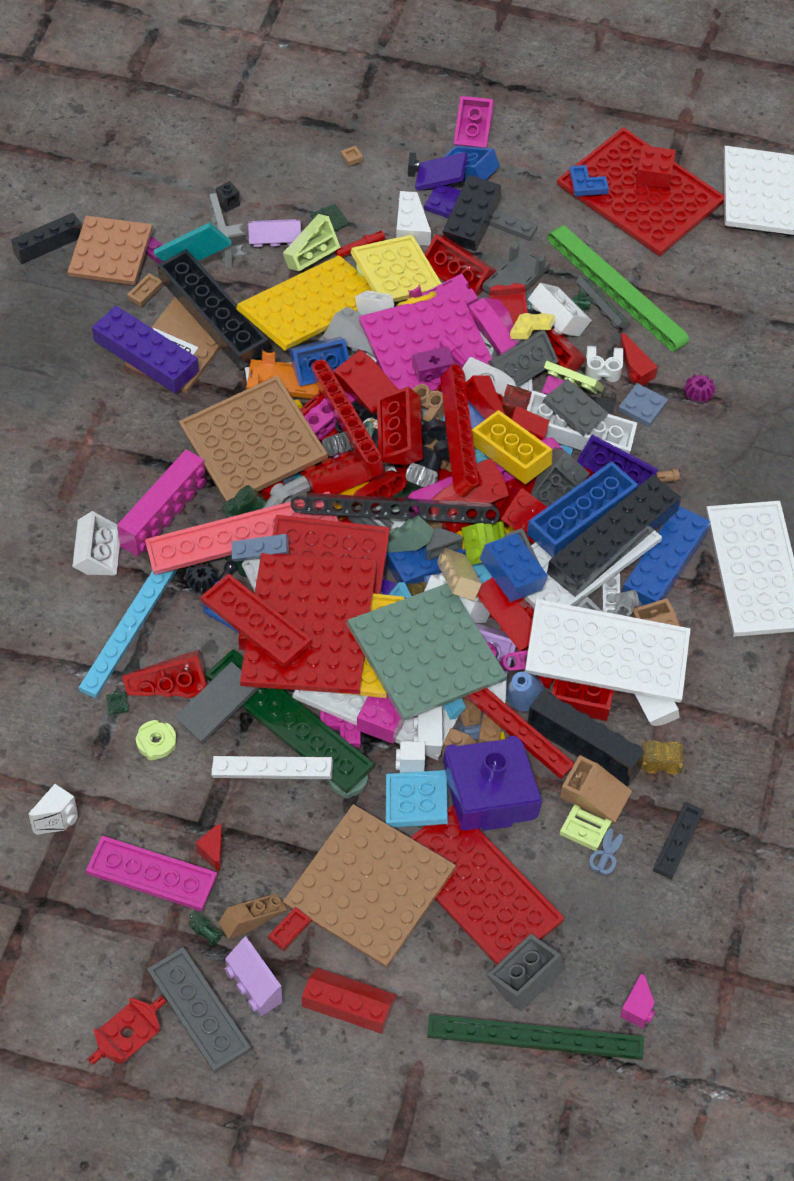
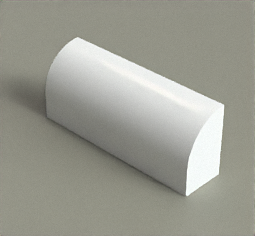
M635 694L651 725L660 726L680 718L679 709L674 701Z

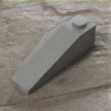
M345 307L337 312L325 331L323 340L342 337L346 340V346L352 347V351L358 352L361 349L367 351L368 355L374 356L359 323V316L362 315L349 307Z

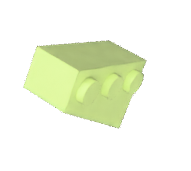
M318 214L283 252L289 269L300 271L341 248L329 216Z

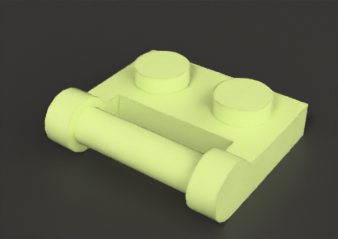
M574 804L560 830V835L597 851L612 821L607 818L604 820ZM578 816V817H580V818H582V819H584V820H587V821H589V822H591V823H593V824H595V825H598V826L601 827V829H599V828H597V827H594V826H592V825H590V824H588V823H586V822H583V821L577 819L576 817Z

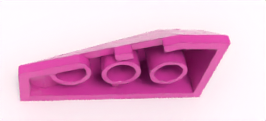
M482 298L468 306L478 330L498 354L519 343L518 339H511L510 332L514 325L509 311L500 300Z

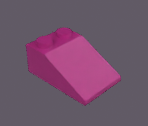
M460 96L454 145L487 148L495 107L493 99Z

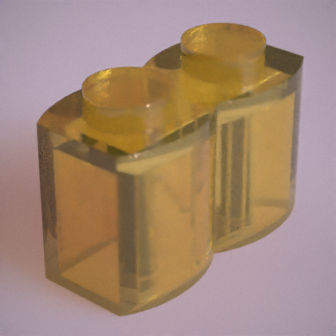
M643 742L642 749L645 753L642 770L648 773L664 771L668 774H676L682 772V743Z

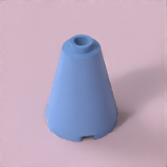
M518 672L507 684L506 697L512 707L519 711L527 712L541 691H545V687L541 679L536 675Z

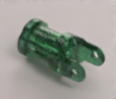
M198 912L190 913L189 927L198 936L201 935L208 940L209 945L215 946L222 938L224 931L215 928L210 924L209 919Z

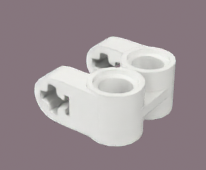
M587 346L586 376L595 380H600L604 377L609 382L618 381L621 378L623 367V348H614L613 357L604 361L600 356H596V346Z

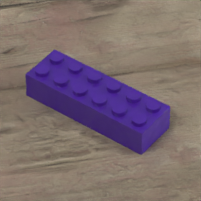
M116 305L92 326L93 340L175 394L199 372L198 358Z

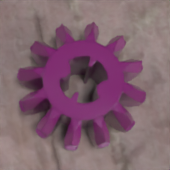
M701 373L699 376L693 374L692 377H688L684 387L686 398H691V402L697 401L698 404L701 401L706 403L708 399L711 400L715 392L713 379H709L708 375L704 377Z

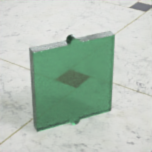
M336 204L325 208L322 207L320 210L310 214L312 219L318 214L329 216L334 232H338L340 229L350 225Z

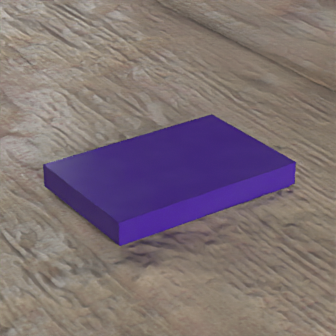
M466 152L420 162L415 184L416 190L420 191L463 181L468 159Z

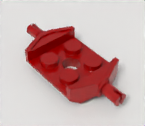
M159 996L152 1004L130 998L127 1006L101 1028L94 1029L98 1048L97 1051L87 1058L88 1062L93 1066L103 1057L116 1063H124L160 1032L156 1010L163 1006L166 1000ZM125 1029H131L134 1032L128 1038L123 1037L121 1034Z

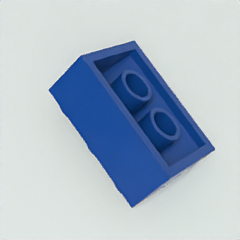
M342 337L289 348L292 367L299 386L316 383L312 370V364L315 361L325 360L333 371L349 359L346 340Z

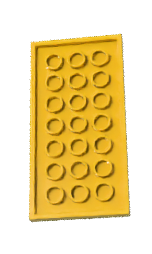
M336 256L238 303L237 310L283 350H287L327 330L334 315L345 307L358 312L355 296L367 290L372 291L365 277H362L341 256Z

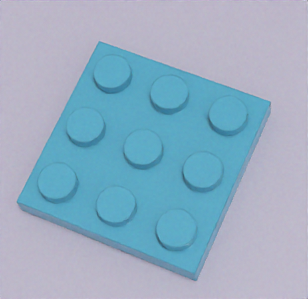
M445 770L386 774V824L391 827L448 824V794Z

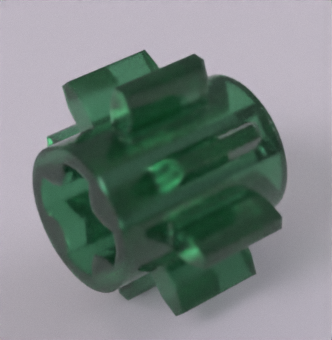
M578 291V295H573L572 301L585 313V309H590L591 297L586 296V292Z

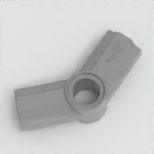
M303 476L285 485L282 483L276 484L270 491L271 497L262 509L291 502L294 494L310 491L308 480Z
M635 589L615 594V614L630 617L634 608L643 606Z

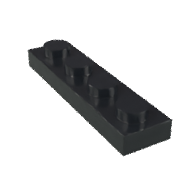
M686 802L684 803L654 866L653 872L673 879L704 810Z

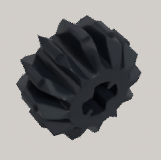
M203 562L200 565L195 564L193 568H188V574H186L189 589L193 588L194 593L200 591L202 595L204 591H208L219 580L216 568L211 567L210 563L204 565Z

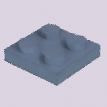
M637 383L620 404L618 411L650 427L667 405L668 399Z

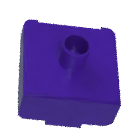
M509 736L508 739L461 746H455V744L446 746L443 754V764L461 830L482 828V831L512 827L513 823L531 821L538 817L542 799L523 742L518 737Z

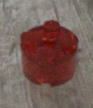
M507 384L501 403L505 415L509 416L515 406L527 410L532 392Z

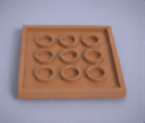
M85 216L67 272L68 276L136 285L153 231L152 224Z

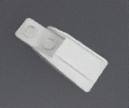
M469 357L462 368L465 373L466 382L473 375H490L496 392L503 396L504 402L507 401L514 406L522 408L530 397L528 392L515 386L514 380L503 371L475 358Z

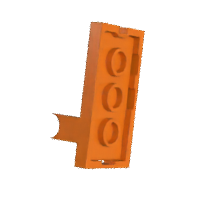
M262 349V360L251 359L246 390L278 375L291 397L312 399L318 393L319 388L316 383L299 386L292 363L275 362V352L267 353Z

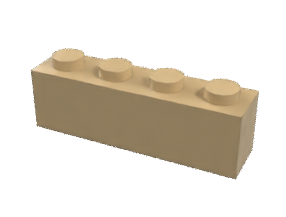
M445 548L444 552L439 555L437 563L453 594L474 601L482 585L480 579L465 554Z

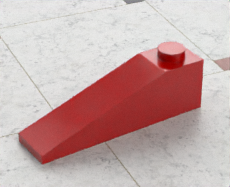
M492 458L476 463L478 485L466 497L458 495L453 488V483H451L430 500L491 503L509 496L503 476ZM431 506V514L438 513L439 509ZM451 507L447 512L452 515L457 513L458 510Z
M200 650L179 655L122 676L127 695H163L165 697L183 696V698H191L197 696L208 685Z

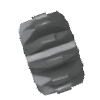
M344 432L327 437L321 442L328 457H333L353 449Z

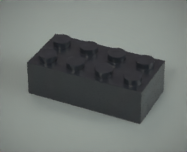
M468 175L443 229V235L459 246L476 252L501 198V185Z

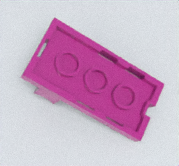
M462 274L424 293L421 292L420 284L414 290H408L410 298L428 295L432 291H435L437 296L460 290L467 307L478 301V297L473 289L468 290L469 284Z

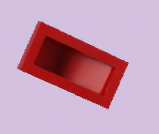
M217 824L196 842L197 852L216 871H220L222 824Z

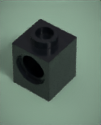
M231 181L216 188L219 205L225 213L240 206L239 191Z

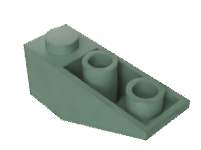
M419 515L413 519H408L401 527L394 528L390 533L387 553L416 551L430 542L434 529Z

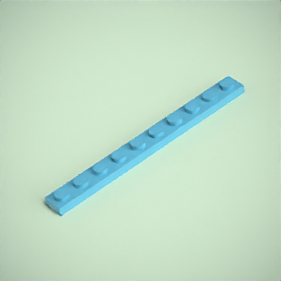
M178 569L154 575L153 571L151 572L80 684V692L97 699Z

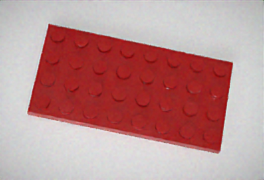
M453 805L448 808V824L426 825L410 837L456 865L455 871L435 898V901L496 965L530 934L542 940L564 922L565 918L479 829H460Z

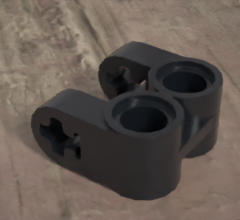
M432 419L426 423L425 428L428 435L436 438L438 441L433 446L436 457L450 462L446 422Z

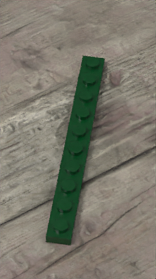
M429 1014L427 1038L637 1060L643 1059L644 1036Z

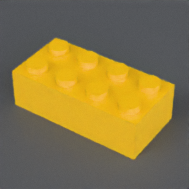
M499 410L472 429L474 447L489 458H492L494 462L524 484H527L552 465V448Z

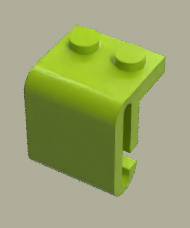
M503 521L494 524L478 523L461 528L466 556L471 565L483 564L480 556L485 544L505 537Z

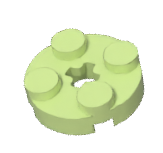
M152 720L139 728L136 736V745L139 752L146 756L147 759H160L168 756L175 750L176 734L170 724L166 722L165 724L159 723V720ZM155 736L156 738H161L157 743L152 742Z

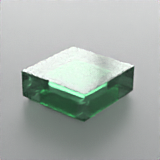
M125 692L106 695L109 715L129 712Z

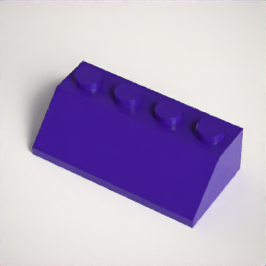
M593 434L588 438L577 459L581 466L595 473L612 461L634 480L638 487L658 472L657 468Z

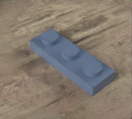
M287 534L232 541V560L237 562L259 559L261 553L289 554V536Z

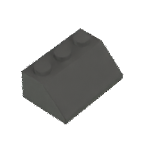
M530 934L487 974V977L505 1000L522 1012L565 968L561 954Z

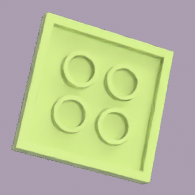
M546 361L544 368L548 370V374L561 380L569 379L577 387L580 388L581 386L594 394H597V391L603 392L605 386L598 380Z

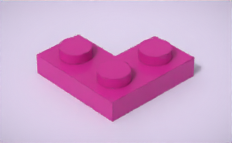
M320 710V720L332 730H340V736L354 748H360V731L357 730L356 725Z

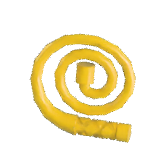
M432 291L428 295L409 298L398 303L397 306L427 301L437 296L435 291Z

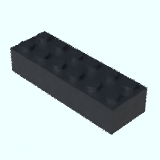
M542 690L529 707L527 723L541 735L576 757L580 755L599 764L625 786L629 787L640 772L645 751L638 744L629 742L621 734L614 733L602 723H597L589 715L581 713L569 703H564L557 699L554 694Z

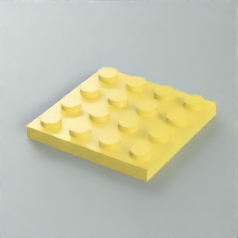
M413 235L351 249L350 253L372 291L392 295L393 302L409 299L408 290H414L419 284L422 293L442 284Z

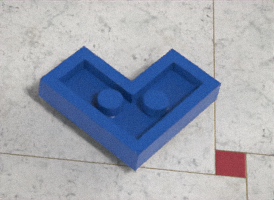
M586 165L570 166L569 173L574 196L608 194L609 187L606 176L589 178Z

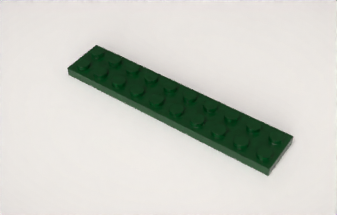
M232 649L205 673L206 678L211 682L231 662L242 671L244 658ZM259 687L241 706L301 757H332V779L329 780L346 794L375 768L371 760L283 689Z

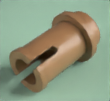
M674 468L669 471L657 472L655 475L662 482L673 481L675 483L677 480H680L679 470Z

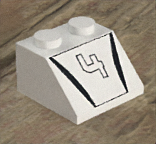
M54 784L29 812L33 833L38 835L64 831L69 825H73L78 818L74 796Z

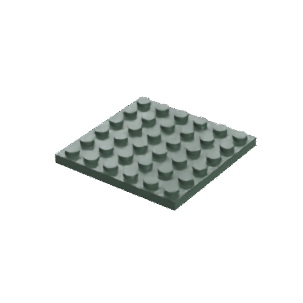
M447 583L347 620L346 624L402 721L501 683L507 678L459 596L452 593Z

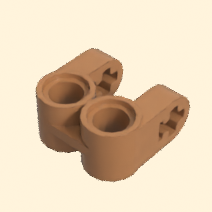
M425 384L415 386L413 391L420 396L421 408L428 409L423 419L426 421L432 419L441 420L445 415L442 393L430 390Z

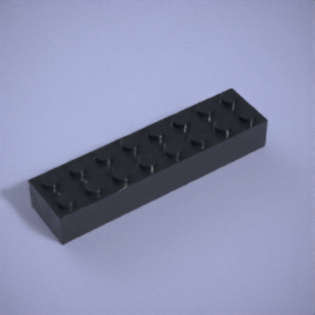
M187 249L157 265L159 279L239 369L250 364L251 359L257 360L262 357V349L264 352L269 353L268 338L257 326L237 310V304Z
M652 475L551 558L548 563L547 574L576 597L679 511L681 496L656 476Z

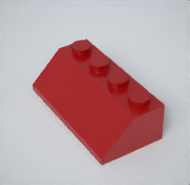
M435 234L424 254L437 277L446 282L462 274L469 284L468 290L472 288L477 296L484 291L482 289L483 283L497 271L444 235Z
M408 386L378 397V450L381 454L382 462L408 465L422 460L420 396Z
M490 578L482 583L476 596L518 650H528L534 608L527 604L524 600L525 597L510 602L494 578Z
M316 968L309 977L302 994V1007L383 1034L397 995Z

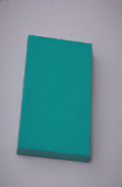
M209 222L154 249V255L164 262L187 249L197 261H200L231 246V239Z

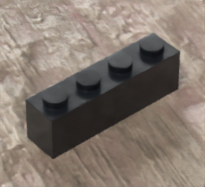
M70 213L11 239L13 253L22 265L78 240L82 224L74 213Z

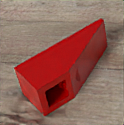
M473 375L466 382L469 402L484 419H487L498 410L505 414L490 375Z

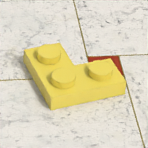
M520 314L510 332L511 339H529L533 330H551L555 322L554 314Z

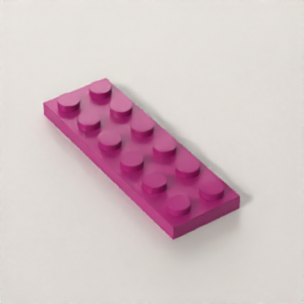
M101 836L86 869L87 875L203 912L218 876L217 872L105 836Z

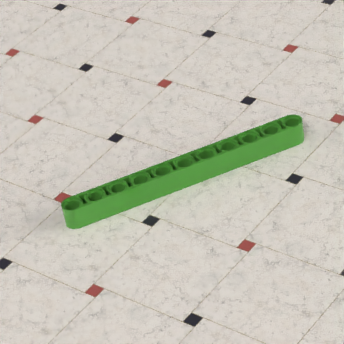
M561 225L548 233V241L554 248L669 350L675 352L689 342V337L682 328L566 226Z

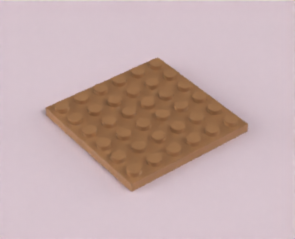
M278 375L179 421L181 429L195 452L204 459L205 468L227 505L233 504L328 458L326 450Z
M353 804L286 896L283 904L292 910L297 907L311 918V922L385 968H388L455 871L456 865Z

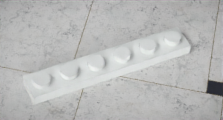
M214 756L211 775L213 778L332 779L333 759L332 757Z

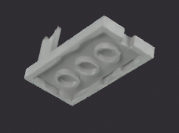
M209 194L213 225L228 238L247 235V233L240 230L245 224L225 225L217 194ZM246 244L229 246L220 250L225 268L232 267V258L248 255V253L241 251Z

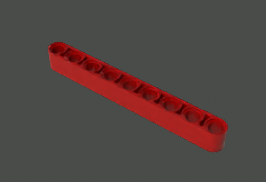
M325 360L315 361L312 364V370L318 388L368 475L372 477L380 476L384 472L379 450L329 364Z
M452 364L441 375L440 380L453 488L458 495L466 497L478 485V474L465 373L459 365Z

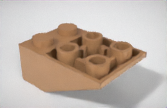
M668 598L634 608L631 614L633 618L679 626L676 614Z
M579 755L562 785L560 798L569 803L576 804L580 808L603 819L607 818L615 824L632 790L599 764Z

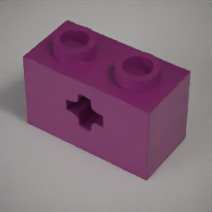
M448 346L413 354L412 367L418 382L440 378L452 364H455Z

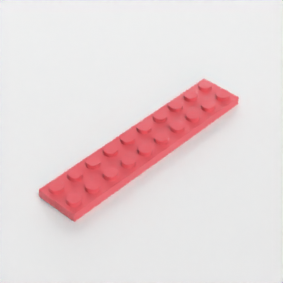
M302 499L295 500L297 506L305 504ZM319 499L314 501L316 507L324 506L323 501ZM291 502L148 538L145 539L153 573L156 575L232 555V541L272 536L276 515L338 521L337 515L297 513L292 510Z

